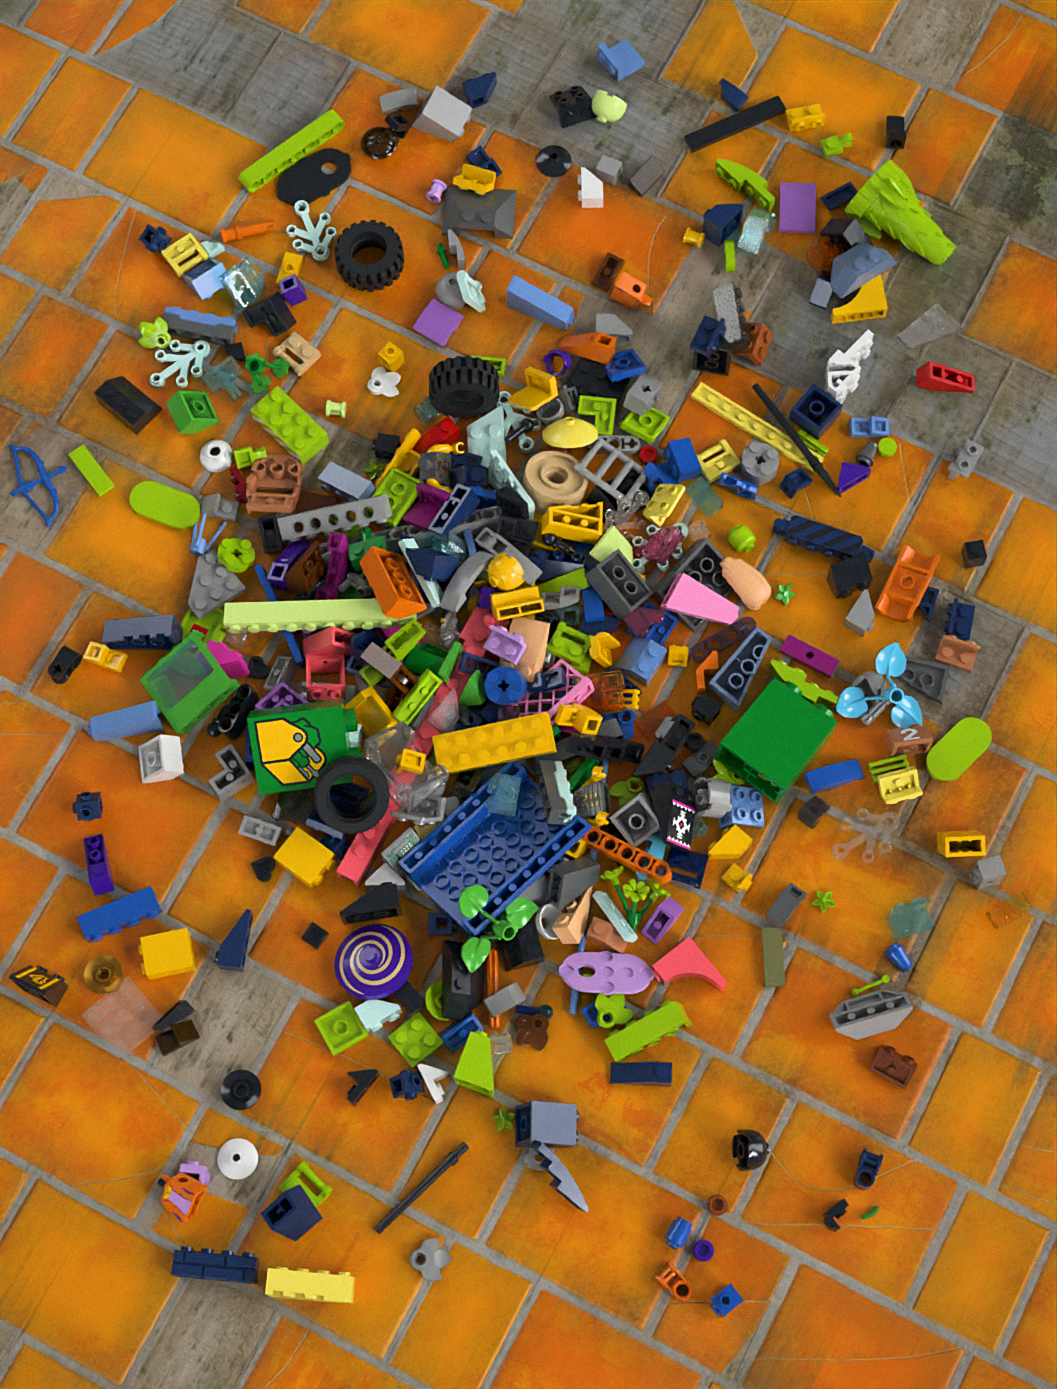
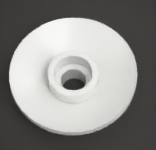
M231 1139L218 1152V1167L230 1179H244L256 1169L258 1163L257 1150L252 1143L245 1139ZM239 1154L240 1160L235 1162L233 1160L234 1155Z

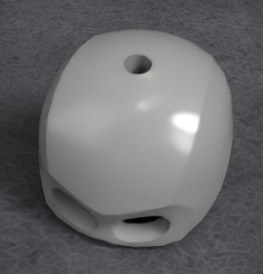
M875 671L864 672L851 685L862 689L864 695L869 697L883 696L886 690L885 679ZM870 700V701H871L872 703H875V704H876V703H878L879 700Z

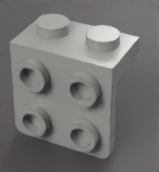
M411 790L409 791L407 809L391 811V815L397 816L396 820L400 821L413 820V824L425 825V823L435 824V821H443L446 797Z

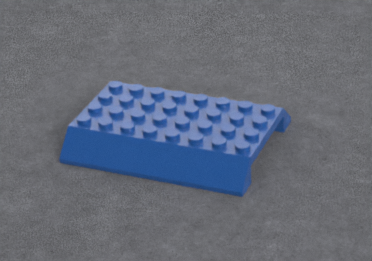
M512 761L504 765L404 856L398 864L411 880L467 933L476 936L491 920L480 912L474 918H467L461 913L458 901L463 889L472 885L483 886L488 891V902L482 909L493 918H496L581 839L592 826L579 815L573 817L567 825L547 824L538 785L528 777L526 770L519 763Z

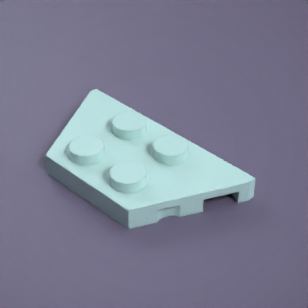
M499 406L467 426L468 453L482 456L481 466L486 467L488 470L489 454L493 450H497L507 464L503 407Z

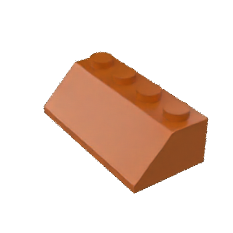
M372 546L359 563L376 596V600L381 606L382 613L388 618L392 617L400 620L425 611L427 606L401 554Z

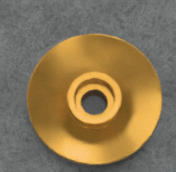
M96 956L88 962L84 969V982L94 993H111L122 982L123 967L113 956ZM104 973H108L107 979H102Z

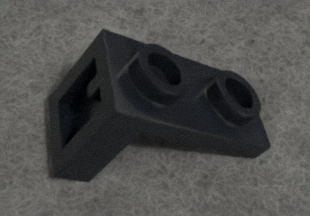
M887 116L886 148L904 149L906 141L904 117Z

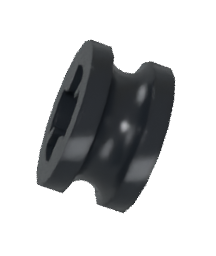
M691 733L686 740V746L692 752L699 750L704 743V738L699 733ZM693 738H695V740L698 739V740H699L698 746H695V744H694V746H692V745H691V743H692V740H691V739H693Z

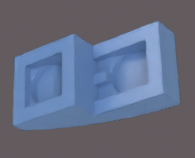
M871 416L870 419L851 417L849 420V437L881 438L889 436V418Z

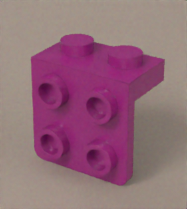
M420 482L416 486L419 502L402 519L405 523L429 531L427 528L450 493Z

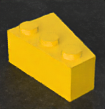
M603 502L591 505L585 503L580 506L564 505L549 507L541 517V534L552 533L563 539L594 545L602 535Z

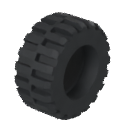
M362 220L359 224H356V222L351 224L349 229L345 228L342 231L343 235L340 234L334 248L337 270L343 281L348 282V285L352 288L356 286L358 290L364 291V289H368V292H374L373 289L382 290L384 289L383 286L387 285L389 287L392 285V280L399 278V273L402 272L404 263L403 246L398 233L391 226L386 227L384 222L376 223V220H370V222ZM366 247H377L386 253L379 262L371 265L360 264L353 259L359 250Z
M471 356L450 357L445 361H440L429 373L430 403L436 411L442 412L445 416H452V418L462 417V419H467V417L475 418L478 415H485L487 411L490 412L499 402V374L496 368L487 360L483 361L479 357L472 358Z

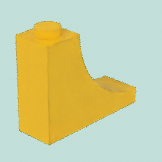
M881 274L862 285L859 293L851 302L842 307L832 309V324L886 317L888 307Z

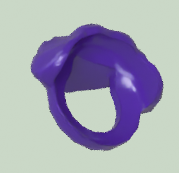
M561 349L552 350L543 358V361L546 363L547 372L555 377L562 376L566 369L571 367L569 353ZM555 356L563 358V369L559 373H554L551 368Z

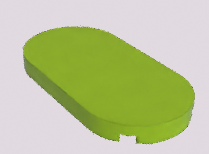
M144 481L137 484L130 493V504L135 513L171 528L184 530L194 526L200 519V505L196 498L154 481Z
M974 717L959 721L929 751L926 758L928 773L938 781L949 782L959 778L988 749L992 740L989 726L981 719Z

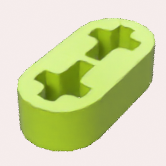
M724 240L726 272H735L734 240Z

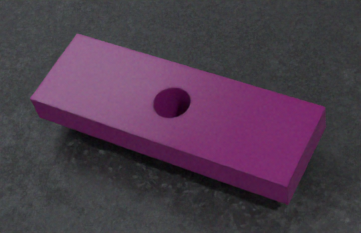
M791 635L787 636L780 649V653L829 678L832 677L840 660Z

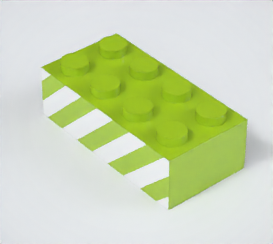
M278 386L250 409L253 419L291 456L298 459L302 466L329 443L327 432Z

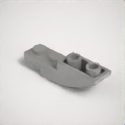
M485 527L474 539V542L489 554L497 556L499 553L505 552L507 553L505 556L509 558L513 556L524 571L522 580L525 579L524 582L529 586L543 573L519 550L488 527Z

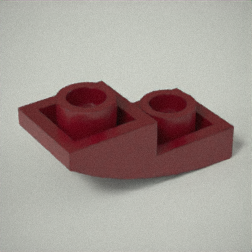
M235 465L230 469L232 475L230 479L235 485L236 494L234 496L240 504L243 503L246 506V503H248L246 497L247 487L239 469Z

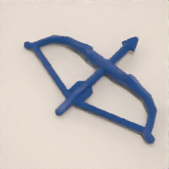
M10 444L9 448L13 450L19 488L12 491L11 495L14 496L22 493L46 520V526L50 527V522L57 515L59 509L57 490L53 487L50 478L60 473L64 474L68 467L59 466L58 470L47 474L43 461L37 456L35 451L28 447ZM17 450L26 451L32 456L41 478L33 482L27 480L22 483ZM44 482L54 502V511L49 518L27 494L33 490L35 485Z

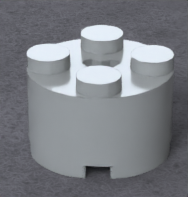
M751 443L742 454L740 470L744 476L743 478L759 486L773 481L779 465L778 451L766 443Z
M699 777L695 780L694 785L696 786L691 792L695 797L696 816L722 818L726 812L731 811L730 782Z

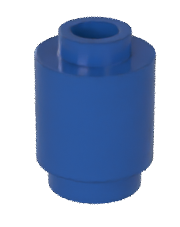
M681 1217L674 1220L664 1237L667 1240L666 1244L675 1250L678 1247L683 1248L692 1231V1224Z

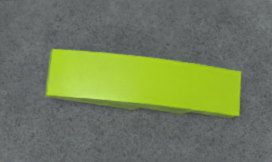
M413 618L384 642L386 645L382 649L400 662L414 648L426 631ZM368 664L359 671L361 676L372 687L383 678L381 674Z

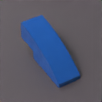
M857 759L806 772L804 775L811 795L826 789L829 791L865 778Z

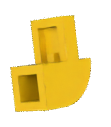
M571 702L570 705H559L554 722L557 725L573 726L583 734L597 735L603 717L586 706Z

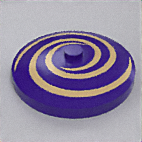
M385 924L367 925L352 932L339 946L334 961L335 974L343 989L350 995L364 1000L381 999L397 991L406 982L413 967V951L407 938L398 929Z

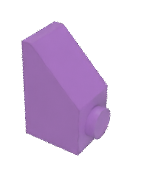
M669 896L658 906L641 933L655 945L658 944L678 920L684 908Z

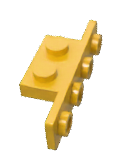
M412 428L406 434L405 441L401 447L397 448L391 462L385 466L382 476L376 480L374 484L376 489L392 467L415 477L420 469L418 466L420 454L412 450L421 437L417 429Z

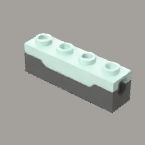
M539 760L535 773L547 824L567 825L576 816L573 794L570 793V783L566 779L567 772L563 768L562 761Z

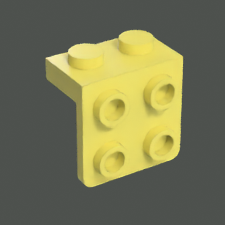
M660 484L655 489L654 495L647 503L642 514L653 525L661 527L685 491L684 485Z

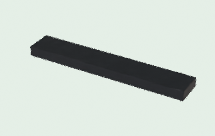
M775 96L684 136V140L693 153L785 113L786 107L780 97Z

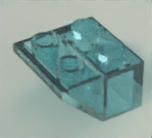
M245 257L218 277L235 305L241 309H245L255 302L267 288L248 257Z

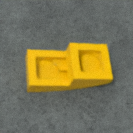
M90 641L83 656V659L119 673H121L128 658L126 653L109 649L106 645Z

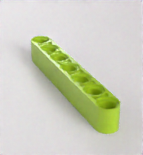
M334 110L327 111L242 171L238 177L239 181L249 192L257 191L339 133L345 126L344 120Z

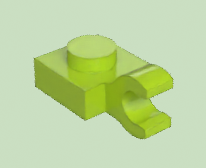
M847 133L840 139H838L837 135L820 140V146L825 157L829 158L843 153L844 147H849L853 144L851 141L853 137L851 133Z
M251 445L233 449L238 469L252 466L255 459L267 457L265 446L258 447L255 450H252Z

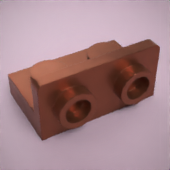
M881 1045L869 1070L906 1089L918 1064L915 1063V1059L908 1055L902 1056L897 1053L894 1047Z

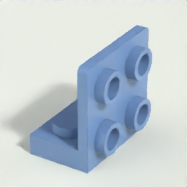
M731 785L730 801L732 802V809L730 812H726L722 818H718L719 829H726L735 824L758 828L764 827L762 793L755 788Z

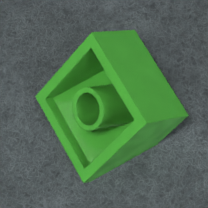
M177 391L166 403L180 434H195L220 422L206 392Z

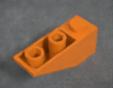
M601 332L568 335L562 338L557 349L607 365L615 354L617 337Z

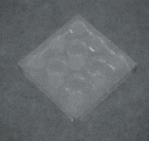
M127 976L116 990L103 996L84 1012L82 1017L120 1061L155 1032L152 1026L162 1015L131 978Z

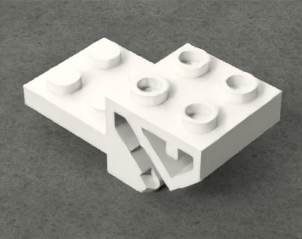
M867 330L845 354L838 349L828 360L824 392L841 404L846 399V395L849 392H854L858 387L857 382L860 378L861 370L859 361L869 356L871 353L870 347L873 344L874 334L870 330Z

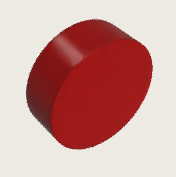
M652 446L641 448L639 451L640 462L644 465H647L649 462L654 464L657 460V450Z

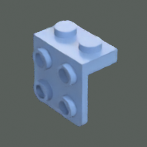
M627 40L621 41L610 49L604 42L598 45V60L617 82L645 65L643 58Z

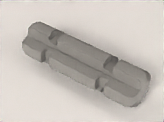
M879 700L861 717L860 721L865 726H868L891 702Z

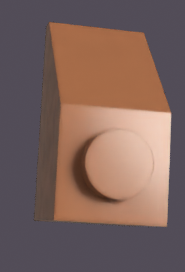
M597 917L593 918L586 934V940L616 953L623 954L628 941H624L613 924Z

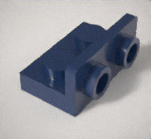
M705 315L689 349L710 357L712 352H716L718 349L720 336L723 337L727 330V326H725L726 319L722 317L721 321Z
M954 598L953 603L948 604L947 614L950 617L949 621H945L943 632H947L946 635H954L963 641L970 640L975 606L958 603V599Z

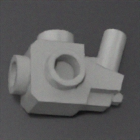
M363 572L361 574L348 573L347 579L338 586L341 592H344L351 586L356 589L355 592L360 597L371 596L374 593Z

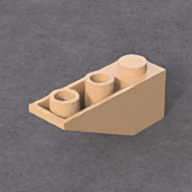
M592 886L562 908L552 926L562 944H579L587 929Z

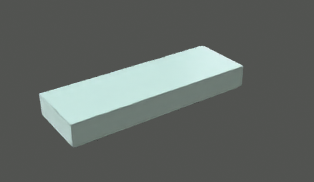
M596 891L592 894L624 941L635 942L638 936L607 893Z

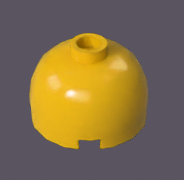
M501 552L491 560L487 567L488 580L493 587L499 590L512 591L525 581V579L522 580L524 571L513 556L509 558L505 556L507 553Z

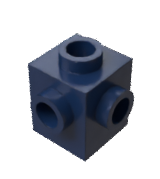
M148 224L139 240L146 245L145 247L149 251L161 253V251L168 247L172 238L167 235L168 231L161 226L156 228Z
M100 792L77 794L72 807L73 813H77L78 821H92L102 818L103 804Z
M408 1069L389 1078L393 1098H405L406 1101L417 1098V1094L424 1092L420 1072H411V1069Z

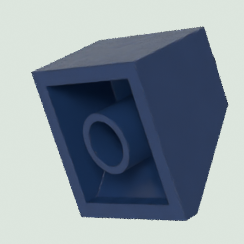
M742 203L721 204L708 209L703 216L704 222L702 225L705 238L719 248L724 243V240H727L742 224L744 205Z
M406 548L405 550L416 574L424 576L426 581L435 582L436 579L437 581L447 582V579H452L457 571L458 556L425 548Z

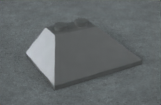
M447 187L442 235L448 236L449 229L456 236H460V229L495 231V238L513 239L517 190L493 189L484 195H480L471 189L463 190L459 187Z

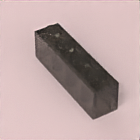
M730 282L713 289L717 320L721 321L722 317L726 319L725 326H727L724 337L732 347L731 355L749 349L748 341L750 337L745 328L747 321L745 316H743L745 308L741 302L743 295L740 288H736L734 283Z

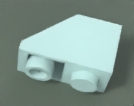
M377 999L367 1000L354 1008L367 1032H375L381 1029L383 1023L388 1020L392 1022L400 1017L399 1014L402 1013L399 1005Z

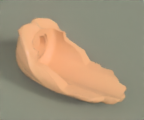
M731 557L722 559V562H720L722 576L732 586L747 608L751 610L760 609L761 605L766 603L771 595V587L759 571L742 559H732Z

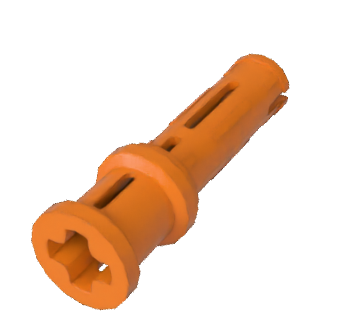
M273 219L241 227L240 225H235L228 229L220 228L223 244L236 239L241 241L242 237L275 231V226L267 227L274 225Z

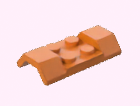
M905 544L874 607L875 610L884 617L900 623L910 621L929 585L940 555L927 556L914 551L909 545Z

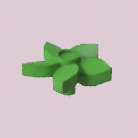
M792 583L787 584L785 587L778 585L779 592L774 597L781 600L785 606L788 604L789 598L795 597V594L790 592Z

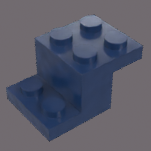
M353 782L332 785L330 789L331 801L338 810L347 814H357L360 804L368 796L369 789ZM317 809L307 818L306 825L311 826L314 830L323 831L334 838L340 839L346 834L328 827L319 817Z

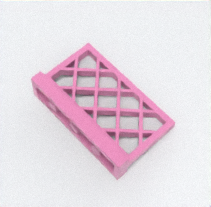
M561 658L549 670L564 666L567 669L565 674L566 687L544 691L552 692V699L543 700L542 692H535L539 693V700H529V696L532 693L526 691V694L518 703L510 705L506 710L514 718L543 712L549 713L553 728L557 725L554 719L560 704L570 705L571 702L580 704L595 689L592 681L587 676L584 677ZM571 678L581 680L577 685L569 686ZM556 691H566V695L563 698H556ZM542 704H552V708L549 711H542ZM529 705H539L538 712H528ZM518 706H525V713H516L514 710Z

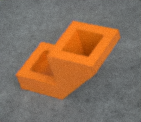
M713 651L696 669L695 682L697 694L705 693L704 676L716 675L719 671L717 651Z

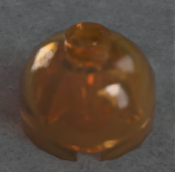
M828 236L818 238L811 243L807 250L809 266L821 274L832 272L833 259L841 255L838 245L836 243L832 244L829 241L831 238Z

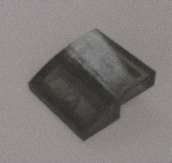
M315 788L279 792L272 818L277 821L308 826L306 825L307 818L315 810Z

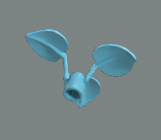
M899 643L887 645L878 653L875 659L876 671L879 674H886V679L891 687L884 691V695L864 697L862 689L851 686L842 691L835 707L836 711L844 717L858 718L863 716L868 710L865 701L886 700L896 704L890 713L891 720L896 726L901 728H909L913 724H920L922 726V713L918 702L911 696H904V692L896 688V684L890 678V676H900L906 669V658Z

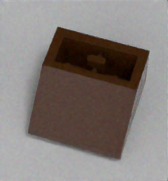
M314 541L285 574L288 591L308 594L324 575L326 568L318 541Z

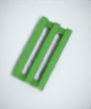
M456 641L453 643L438 671L439 678L446 684L464 652L462 644Z

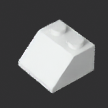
M160 734L138 747L142 783L171 780L184 773L180 737Z

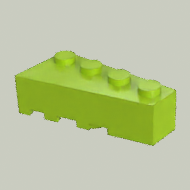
M667 1000L660 1005V1009L656 1011L650 1010L644 1013V1018L639 1021L635 1019L625 1024L626 1028L619 1031L617 1029L610 1032L608 1038L604 1041L615 1062L620 1063L643 1051V1046L645 1045L650 1047L659 1043L660 1037L663 1035L668 1037L678 1033V1028L683 1025L686 1028L692 1026L682 1004Z

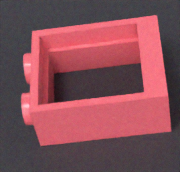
M306 654L307 700H333L340 698L345 700L344 654ZM311 673H340V684H311Z

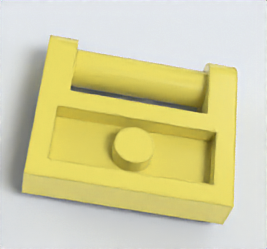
M191 233L161 251L162 256L179 278L184 275V272L201 261L205 262L209 259L205 250ZM196 252L199 253V255L189 260L182 266H178V263L182 262L189 256L193 255Z
M725 439L718 441L717 445L701 454H696L702 468L701 472L709 484L720 478L722 472L729 473L741 466L740 460ZM721 450L724 451V453L718 455L706 463L703 462V460L709 458Z

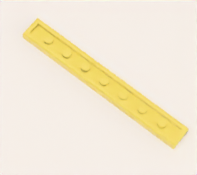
M702 382L691 394L690 398L760 442L771 445L778 453L810 473H815L806 457L787 434ZM809 449L820 463L824 461V457Z

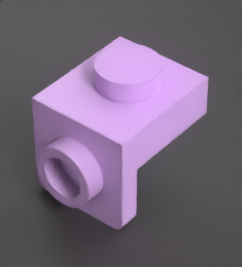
M187 1161V1164L180 1165V1172L199 1176V1182L205 1185L209 1184L210 1172H208L206 1166H201L196 1161Z

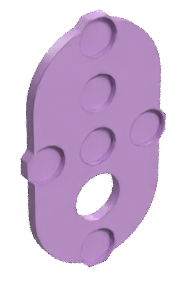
M609 951L574 953L568 956L563 964L559 966V975L571 988L581 992L602 993L603 995H611L613 993L635 994L647 988L650 981L654 978L653 970L641 958L631 954L610 953ZM590 967L594 970L595 974L591 977H583L578 973V969Z

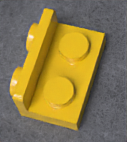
M820 104L785 111L790 132L802 131L812 127L818 128L825 124L826 115L822 113Z

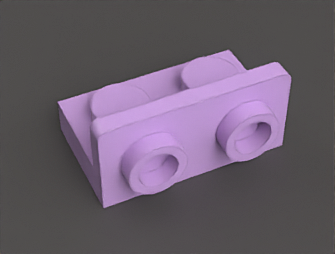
M490 625L489 628L492 632L483 648L517 665L528 646L523 641L524 638L515 632L513 635L507 633L508 630L501 625L497 627Z

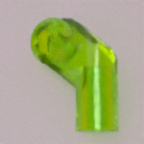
M574 758L563 766L566 769L567 776L574 775L581 766V762Z

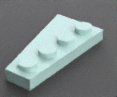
M497 450L490 451L488 482L496 490L505 486L510 487L528 503L529 519L533 520L534 502Z

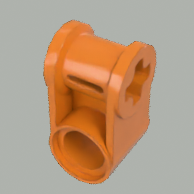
M668 1261L666 1263L667 1266L659 1274H655L654 1277L676 1300L685 1302L691 1297V1285L676 1267ZM679 1286L687 1287L688 1294L682 1297L677 1294L676 1290Z

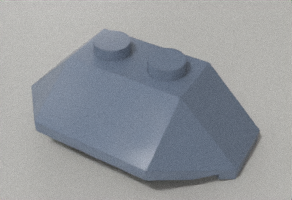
M860 242L833 259L830 287L842 299L896 265L897 261L886 249Z

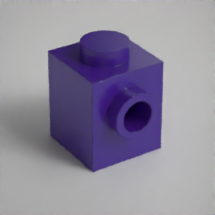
M296 274L279 281L280 294L283 300L288 301L291 307L307 300L305 288Z

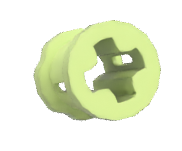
M327 400L326 416L338 415L345 418L346 401L338 403Z

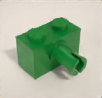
M364 526L365 532H363V527L359 529L361 542L348 545L350 561L355 572L363 571L359 561L372 546L389 551L384 535L372 538L371 529L368 526Z

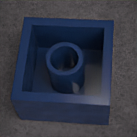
M813 384L792 407L789 420L816 440H819L841 415L843 405Z

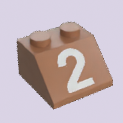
M913 724L909 728L902 729L901 727H893L887 731L885 736L890 758L904 754L910 756L928 753L933 743V737L927 726H920V724Z

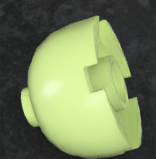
M597 90L592 100V110L597 115L596 119L602 123L618 121L623 116L627 104L615 95L611 97L607 95L608 92Z

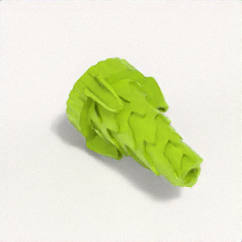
M891 159L875 172L844 210L847 216L855 218L860 222V226L869 237L880 240L883 237V229L894 240L897 238L910 251H916L923 258L925 257L938 266L942 265L957 248L930 218L932 215L919 204L921 201L918 200L911 181L904 171Z

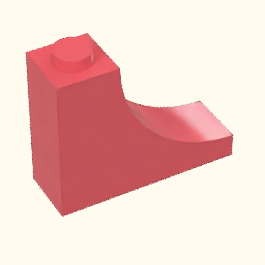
M333 626L303 639V657L306 658V654H344V656H351L349 654L350 640L358 633Z
M690 937L686 938L652 965L651 969L654 972V979L658 983L661 981L663 985L677 978L696 977L708 981L721 992L727 987L728 983Z

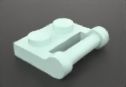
M464 270L458 271L456 278L463 300L478 312L485 311L484 303L486 300L481 293L482 284L470 278Z

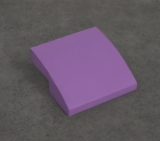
M433 298L416 321L413 329L444 347L452 332H456L464 316Z

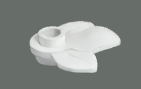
M383 366L373 370L371 374L372 379L368 381L367 385L371 394H383L386 397H394L399 394L398 389L395 387L401 379L398 373L386 372Z

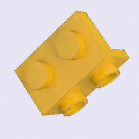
M465 163L462 166V173L454 177L453 184L459 186L460 189H471L476 194L484 195L494 189L496 172Z
M599 632L596 636L590 637L591 648H589L591 658L605 669H608L613 665L610 649L621 647L620 642L607 632Z

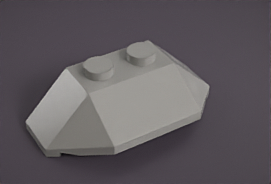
M879 990L842 1001L829 1014V1018L836 1032L858 1040L895 1029L913 1010V1005L906 992L897 993Z

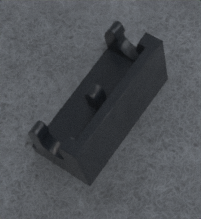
M487 767L460 772L449 793L466 801L472 796Z

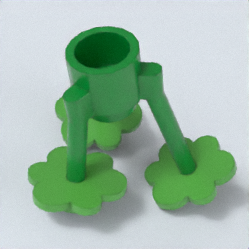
M258 353L247 355L245 367L252 373L251 389L256 394L268 391L271 380L266 378L265 375H260L263 373L264 368H272V373L280 379L288 374L287 369L290 363L285 361L283 357H280L279 360L275 359L271 364L265 362V358L260 357Z

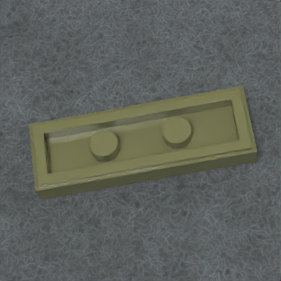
M762 927L765 988L785 987L782 927Z

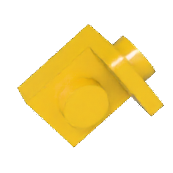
M403 748L400 755H396L394 766H397L396 773L400 774L402 770L421 775L424 769L426 754Z
M733 863L721 877V880L740 894L742 890L746 892L753 884L751 881L753 875L751 873L747 874Z

